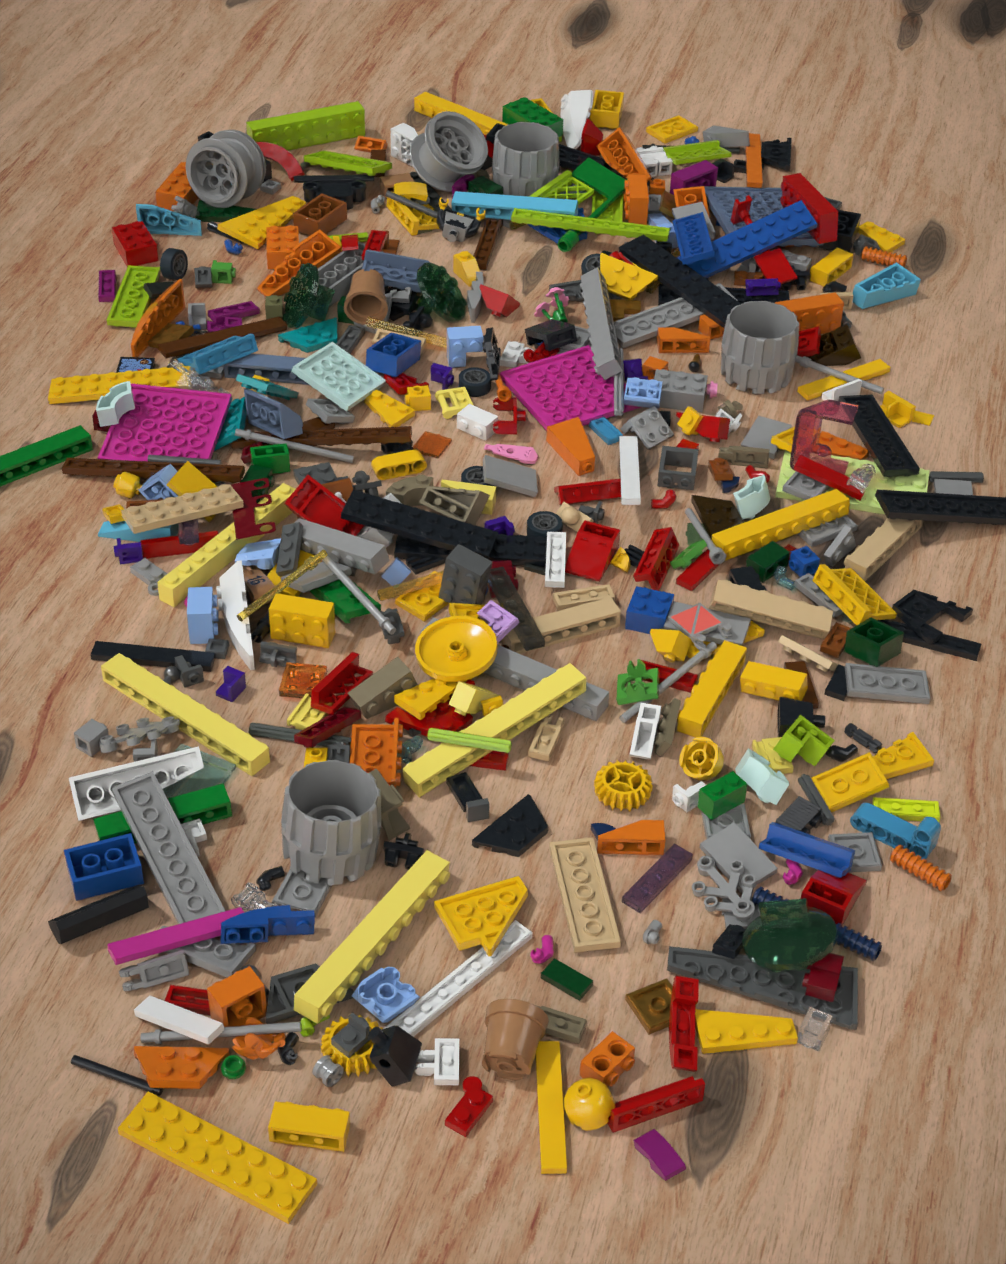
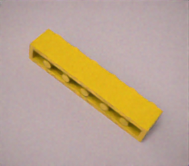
M724 640L721 647L716 648L713 660L710 659L708 661L706 671L702 672L699 677L698 685L695 684L693 686L690 698L687 697L685 699L683 710H679L677 718L678 732L695 738L702 737L745 663L746 647Z

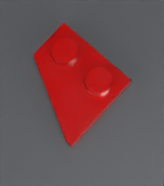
M401 373L397 377L384 374L386 383L400 395L407 394V387L427 385L429 387V383H417V378L408 376L405 373Z

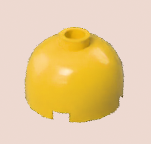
M706 737L692 739L693 741L689 745L686 744L681 751L680 766L690 778L708 781L720 773L723 767L724 755L721 748L713 740Z
M583 1078L574 1082L568 1088L564 1097V1109L570 1123L586 1131L596 1130L606 1125L611 1115V1109L615 1108V1100L607 1085L593 1078Z

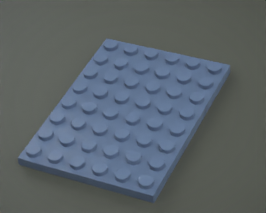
M704 186L707 204L726 235L746 226L744 222L734 225L731 222L736 199L739 202H743L746 200V196L750 195L752 202L749 214L752 222L785 208L781 204V188ZM806 232L779 246L794 245L801 247L802 245L817 247L824 243L819 244Z

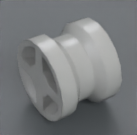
M325 1055L317 1061L312 1073L316 1078H321L325 1086L332 1087L341 1079L344 1068L332 1062L329 1055Z

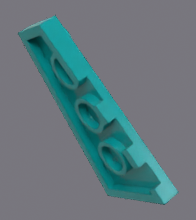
M245 397L237 398L231 402L214 451L241 438L235 436L236 428L244 430L247 415Z

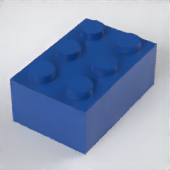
M391 332L367 349L366 366L376 373L397 377L420 360L421 340Z
M131 833L64 850L66 866L76 901L144 884L141 863Z

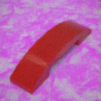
M358 234L342 235V251L359 249Z
M681 976L674 977L669 1018V1049L673 1069L697 1071L698 1047H695V1008L699 997V979Z

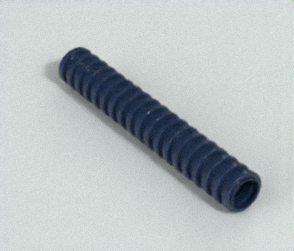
M759 887L753 895L752 902L754 906L759 905L760 909L765 908L767 912L772 911L773 915L778 914V917H784L786 921L791 920L792 924L797 923L799 927L804 926L805 930L810 929L812 933L817 932L818 936L823 935L826 940L830 938L831 942L834 943L836 941L839 946L843 944L844 948L847 949L849 947L850 951H857L858 955L864 954L863 957H870V960L874 961L880 954L882 942L878 941L876 943L875 939H868L867 935L863 937L862 933H855L854 929L848 930V927H842L841 923L835 924V921H829L828 917L822 918L821 914L816 915V912L813 910L809 912L808 908L803 909V906L800 904L797 906L795 902L790 903V900L787 898L784 900L783 896L777 897V894L774 892L771 894L770 890L764 891L763 887Z

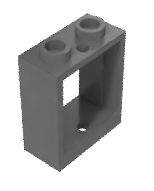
M662 446L657 486L694 490L699 449ZM664 466H681L692 469L691 473L664 470Z

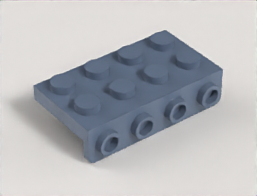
M366 250L362 269L364 271H370V269L378 271L384 278L385 287L392 286L401 290L411 287V290L414 292H425L430 262L423 259Z

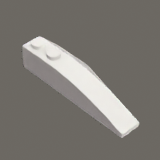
M592 90L570 91L568 95L565 94L561 99L560 116L564 119L563 135L567 147L577 149L581 145L582 131L586 118L588 119L590 116L588 110L592 109L593 106Z
M241 560L237 561L219 578L220 586H216L217 598L221 597V599H218L219 611L223 610L226 629L236 651L248 668L255 670Z
M199 746L70 777L69 782L78 821L121 811L112 793V787L153 771L161 788L164 789L203 769L204 765Z

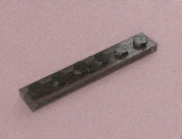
M504 567L491 569L488 583L501 607L518 618L520 623L513 629L525 651L545 647V639Z

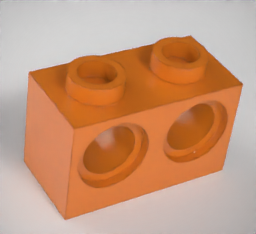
M612 1031L581 1060L580 1076L582 1078L600 1080L607 1087H612L624 1071L627 1072L633 1067L635 1063V1047Z

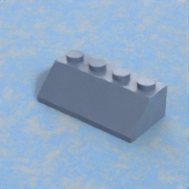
M248 388L244 389L248 423L282 439L303 434L301 416L283 403Z

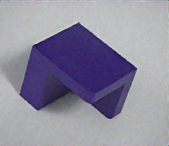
M227 666L223 670L224 683L217 689L216 696L233 702L246 688L245 672Z

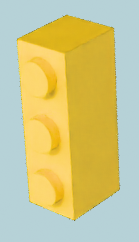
M836 248L811 267L810 281L824 287L826 284L837 280L851 269L854 254Z
M748 661L740 676L741 692L769 699L779 700V697L802 701L808 689L806 673Z
M275 1101L268 1125L269 1142L344 1152L350 1130V1111Z

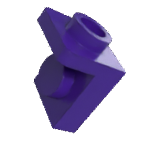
M642 359L623 360L625 381H627V378L634 377L648 380V376H643Z
M433 363L431 365V381L442 383V390L447 389L454 382L452 367Z
M506 516L485 521L484 528L496 531L498 534L513 535L515 533L513 523L509 522Z
M116 538L117 545L114 546L115 557H119L120 564L136 563L143 559L141 542L121 544V539Z

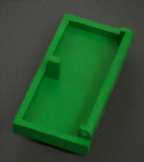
M340 579L310 590V593L318 600L334 603V613L344 623H350L351 618L370 614ZM358 587L375 607L381 611V604Z

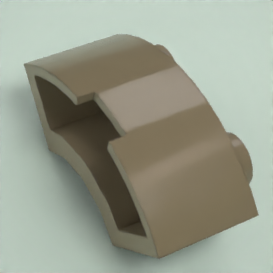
M418 475L394 482L387 489L386 496L392 493L402 504L411 507L423 505L419 502L427 486H433V477Z

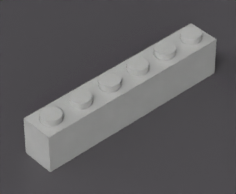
M301 518L294 522H300L303 525L300 550L317 555V551L323 549L334 562H339L372 574H376L390 561L385 545Z

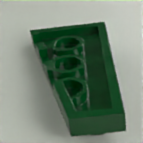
M199 200L195 219L201 220V222H225L257 209L234 205L227 208H217Z

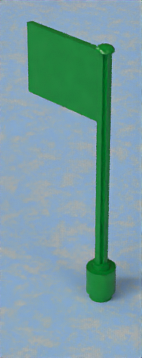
M589 157L572 172V177L608 198L588 218L597 219L625 192L624 178ZM578 230L567 231L558 240V248L562 252L570 251L578 244L579 235L583 232Z

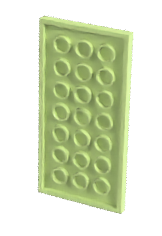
M787 450L784 452L775 497L804 501V499L782 491L783 485L796 472L793 468L799 458L798 455ZM804 451L801 454L867 485L861 501L844 494L850 499L849 509L885 514L875 497L877 489L927 492L930 470L920 468L918 475L884 477L876 463L869 460L820 454L812 451ZM830 487L826 492L834 490V488Z

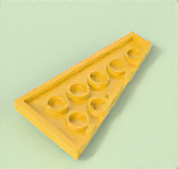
M291 196L218 224L217 230L259 249L266 243V227H284L293 219V213L304 206L306 202L298 197Z

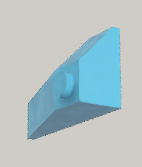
M136 204L137 221H143L150 234L202 236L201 220L155 205Z
M106 521L103 522L98 532V537L120 538L121 540L141 542V540L177 536L183 522L134 534L125 521L113 524Z

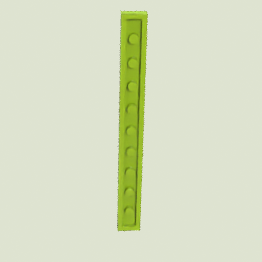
M514 208L511 215V222L518 224L541 225L549 228L572 229L580 232L587 231L596 234H609L611 236H625L627 238H637L644 234L649 239L658 242H667L670 234V228L518 208Z

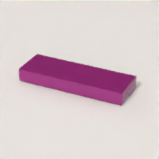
M100 270L99 302H114L116 297V271Z
M252 301L208 310V317L215 323L224 322L225 317L243 318L260 314V308Z

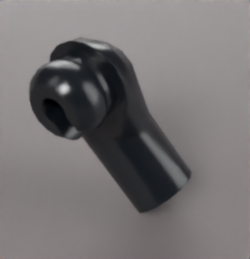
M278 866L265 870L256 880L259 890L266 891L270 889L271 884L269 881L284 877L283 867Z

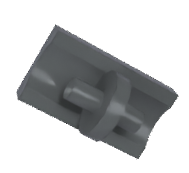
M357 471L355 477L352 478V481L357 484L352 486L353 490L361 492L365 490V493L379 497L377 487L382 486L381 480L367 483L370 480V476L364 471Z
M388 608L385 612L380 611L391 620V624L396 628V632L392 635L386 629H382L384 639H387L388 644L399 643L400 637H404V629L397 608Z
M264 641L260 643L261 653L259 662L271 664L272 667H277V665L289 668L296 667V646H286Z

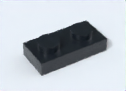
M729 924L713 944L712 953L735 959L750 940L751 930L744 929L740 925Z

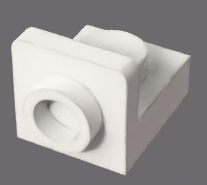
M701 781L694 786H690L687 790H684L678 784L674 785L673 802L687 813L698 806L699 789L706 786V784Z

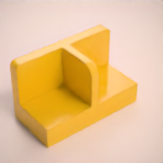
M891 391L884 393L883 403L880 407L891 424L901 428L913 421L915 405Z

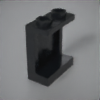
M554 319L525 329L527 344H535L536 339L544 340L545 350L547 351L577 341L574 324Z

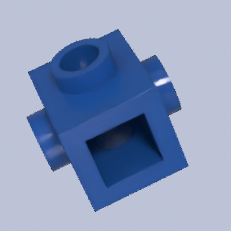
M808 546L791 551L790 569L799 577L808 573L812 576L815 575L819 567L820 558Z

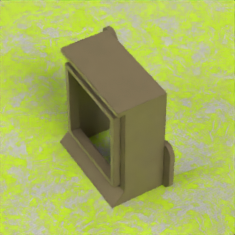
M375 769L369 773L376 779L377 788L381 791V826L386 831L390 841L409 830L410 826L398 812V807L402 806L404 802L402 796L393 784L389 786L380 772Z

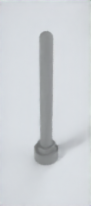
M687 508L685 514L700 537L705 540L710 551L709 558L714 564L723 563L726 559L725 552L722 548L715 546L692 509Z

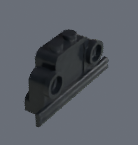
M368 175L294 176V183H304L303 191L306 202H310L322 193L346 202L347 210L354 207V202H362L366 199L365 182L374 181V176Z

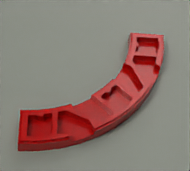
M256 142L264 158L279 163L286 170L291 181L294 180V176L305 175L300 163L289 151L276 144Z

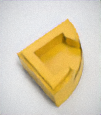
M620 547L610 563L628 573L630 558L627 552Z

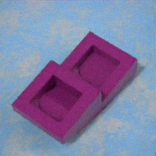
M465 175L453 184L452 199L455 191L468 192L469 181L475 179V175Z
M225 317L224 322L221 323L207 321V333L242 325V318Z
M655 1129L633 1140L635 1149L649 1160L651 1169L665 1181L686 1170V1165L677 1152Z

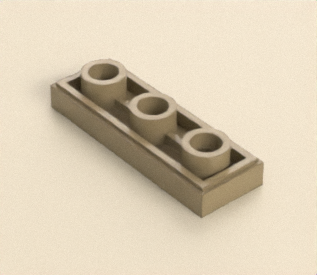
M676 698L669 704L666 703L661 711L663 718L658 724L660 732L654 741V744L657 745L655 752L661 757L672 745L681 701Z

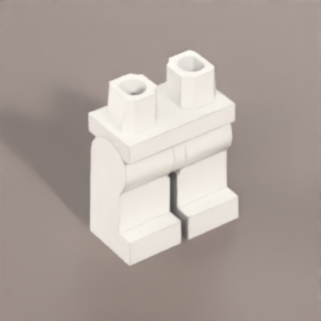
M651 146L647 149L642 147L636 149L648 171H651V177H655L657 174L658 176L671 175L673 161L671 158H667L663 147Z

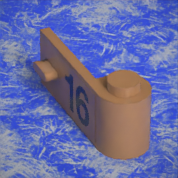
M247 566L246 570H243L245 586L248 589L253 607L269 604L276 593L280 594L278 586H274L272 581L258 567L250 568Z

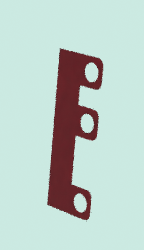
M268 478L231 484L243 500L244 505L243 508L233 510L236 540L275 532V522L256 525L254 507L272 503L271 495L266 494L252 497L251 493L253 490L269 487ZM257 481L266 482L262 487L254 486V483ZM259 498H268L266 503H256V500ZM264 525L272 526V529L269 531H260V528Z

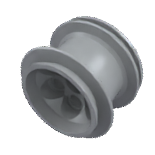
M450 111L441 112L431 118L426 124L424 133L416 136L410 146V159L419 177L428 185L446 192H452L453 184L461 177L479 171L488 155L487 142L479 127L464 115Z
M238 130L219 131L210 138L198 141L192 146L186 158V175L192 190L202 201L213 207L227 208L237 204L241 199L253 195L260 188L265 178L266 164L260 147L249 135Z

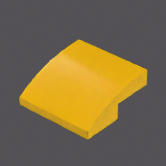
M400 182L393 186L395 194L409 200L415 198L426 202L428 198L427 185L424 183Z

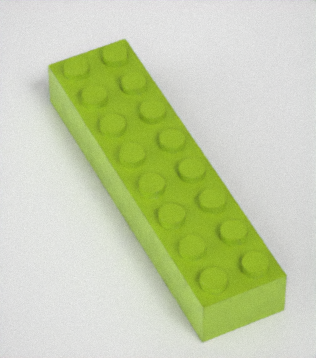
M359 101L249 121L246 122L247 135L255 142L276 144L287 151L356 138L358 136H365V109Z

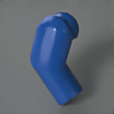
M230 239L224 241L227 252L236 255L242 252L243 246L241 244L238 245L236 243L233 246Z

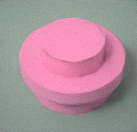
M711 381L710 384H707L706 395H709V398L717 397L718 383Z

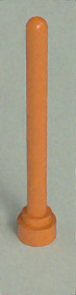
M499 374L498 379L495 380L498 387L497 396L500 401L506 402L511 399L512 393L509 387L504 386Z

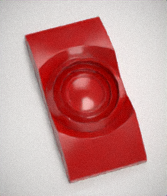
M310 475L304 478L284 503L301 519L357 536L365 526L341 519V512L346 503Z

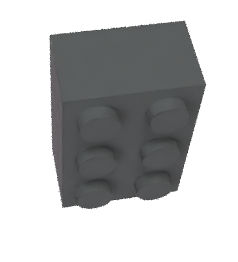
M458 544L446 558L439 598L448 603L481 605L484 602L492 561Z

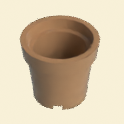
M362 269L352 276L350 291L344 303V311L347 317L355 323L373 325L382 321L387 315L388 303L385 296L384 278L376 270L364 271Z
M498 999L489 1003L485 1016L487 1032L482 1059L483 1068L489 1073L492 1069L497 1072V1077L508 1080L524 1079V1074L529 1076L539 1041L544 1037L549 1023L547 1014L536 1005L518 999Z

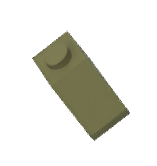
M266 296V319L280 316L283 320V296Z

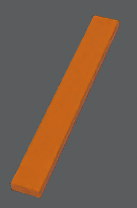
M749 133L750 145L745 146L747 187L762 188L760 134Z

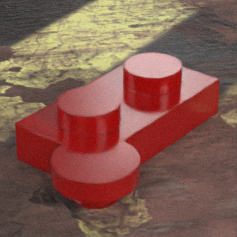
M543 342L535 351L531 349L524 351L523 356L527 362L531 363L554 356L559 352V349L547 351Z
M469 1076L464 1079L463 1091L465 1094L445 1119L446 1127L464 1137H467L493 1103V1095L482 1090V1081L475 1076Z

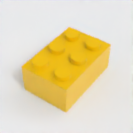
M595 90L593 106L590 110V120L597 128H619L623 111L624 92Z
M276 593L269 607L271 639L329 648L335 635L334 603Z

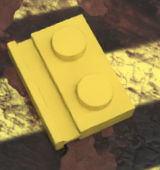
M306 693L288 717L287 726L293 725L295 729L304 730L329 714L312 708L311 697ZM324 703L329 706L333 705V703Z
M782 737L762 739L760 742L752 741L753 751L770 762L769 767L776 773L778 770L783 774L793 773L794 767L792 762L781 758L773 750Z

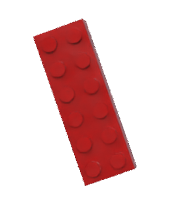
M801 173L783 176V182L781 183L782 206L787 207L802 200L817 222V227L808 231L813 239L819 244L837 241L838 210Z

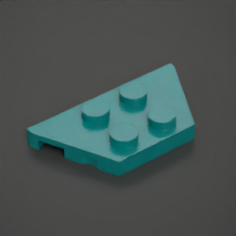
M337 318L316 322L309 326L279 334L278 341L281 343L283 341L290 342L291 347L298 348L306 353L319 350L331 342L336 344L338 342Z

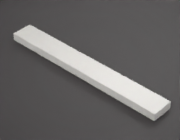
M619 436L621 504L640 505L637 436Z
M515 920L511 923L492 956L488 957L482 947L385 1028L399 1026L414 1037L532 938L533 932Z

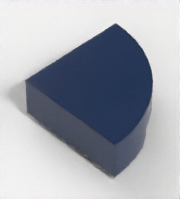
M733 476V480L721 481L722 493L730 492L731 489L738 487L740 477Z
M605 823L591 824V831L597 841L598 835L616 829Z

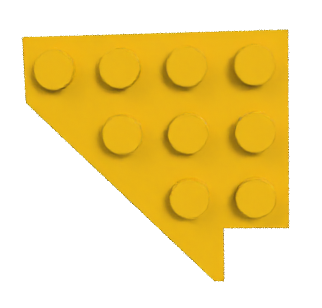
M516 876L434 901V908L459 951L481 944L489 957L493 955L528 897V889L521 878Z

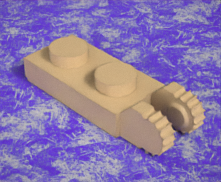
M549 714L545 717L529 748V757L549 762L561 734L564 718L559 717L556 725H551L552 715Z

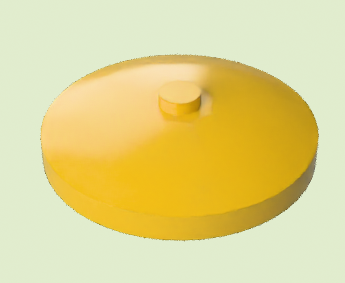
M451 616L435 621L421 632L415 645V654L419 667L430 677L446 682L465 681L482 674L492 665L498 650L497 639L492 628L485 622L469 616Z

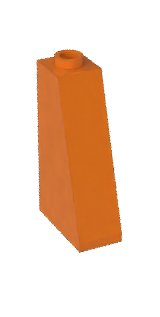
M579 417L547 426L546 441L578 476L594 471L595 455Z

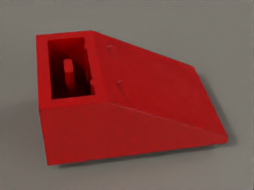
M584 520L577 532L568 556L565 572L600 582L619 548L620 530Z
M818 870L811 876L802 891L800 905L803 906V909L808 908L809 912L813 910L816 912V915L821 914L822 918L828 917L829 921L834 920L835 924L841 923L843 926L867 880L851 873H847L840 878Z

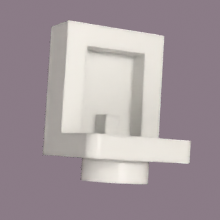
M720 408L715 417L730 418L729 434L732 429L736 431L740 426L741 422L739 420L742 414L739 413L734 419Z

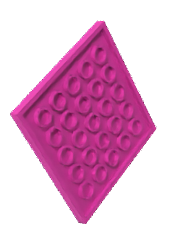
M589 345L500 372L501 379L505 385L509 387L512 393L546 431L547 426L579 417L582 426H585L592 420L601 417L607 419L615 416L614 376L604 380L601 375L596 373L594 369L596 364L592 358L594 354ZM624 405L623 413L641 407Z
M131 384L135 409L124 413L119 419V424L110 426L98 455V459L148 461V455L211 459L232 401V394Z

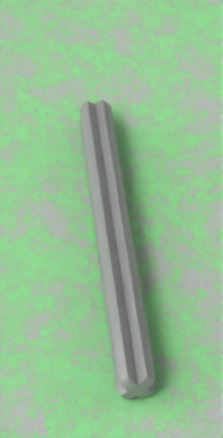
M619 348L623 371L614 375L615 416H622L624 411L622 348Z

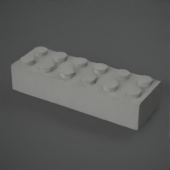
M358 241V250L342 251L298 282V301L325 311L339 301L342 296L347 295L350 291L352 276L357 271L362 270L364 261L361 255L366 244Z

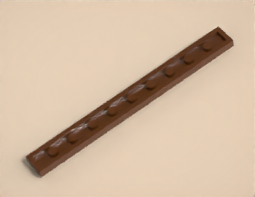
M412 426L302 430L303 434L283 440L313 447L317 445H369L371 443L388 444L397 442L403 444L411 442ZM254 432V433H258V434H262V435H266V436H271V437H275V438L282 439V438H280V437H278V436H276V435H274V434H271V433H269V432ZM241 437L231 442L232 448L243 449L259 441L252 439L248 441Z
M67 458L61 469L63 474L112 477L128 472L139 478L146 479L169 464L179 471L185 463ZM191 463L212 482H241L245 474L244 466Z

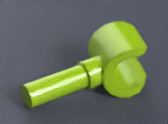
M330 1015L323 1017L319 1023L329 1019ZM306 1017L302 1018L300 1021L302 1031L300 1033L303 1037H308L314 1033L315 1029L313 1026L317 1025V1023Z

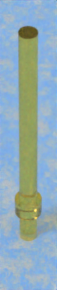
M322 550L314 557L310 556L306 559L301 567L237 615L238 620L242 622L271 600L276 593H280L308 570L312 571L316 568L318 563L328 556L327 552Z

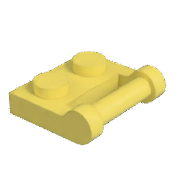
M465 387L439 390L435 393V398L441 405L442 414L445 419H450L453 415H457L468 404L473 405ZM446 398H450L453 407L448 406Z

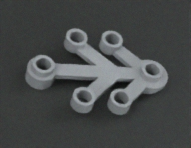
M170 716L163 718L162 722H150L149 718L138 719L136 721L138 728H129L128 724H121L116 727L118 735L123 736L113 738L112 735L100 738V750L102 753L115 751L118 748L117 743L126 741L128 746H134L139 744L145 737H148L149 740L157 739L163 733L169 734L178 731L180 721Z
M702 856L697 862L698 872L702 876H710L719 888L707 887L702 881H697L692 885L693 894L697 897L708 896L704 900L705 909L709 912L716 910L732 912L738 920H749L755 912L754 903L750 901L753 888L757 885L755 875L746 874L743 876L744 890L740 898L736 891L740 875L744 872L743 862L740 859L731 861V876L729 883H727L716 870L714 859L709 856ZM716 897L728 898L732 903L718 902Z

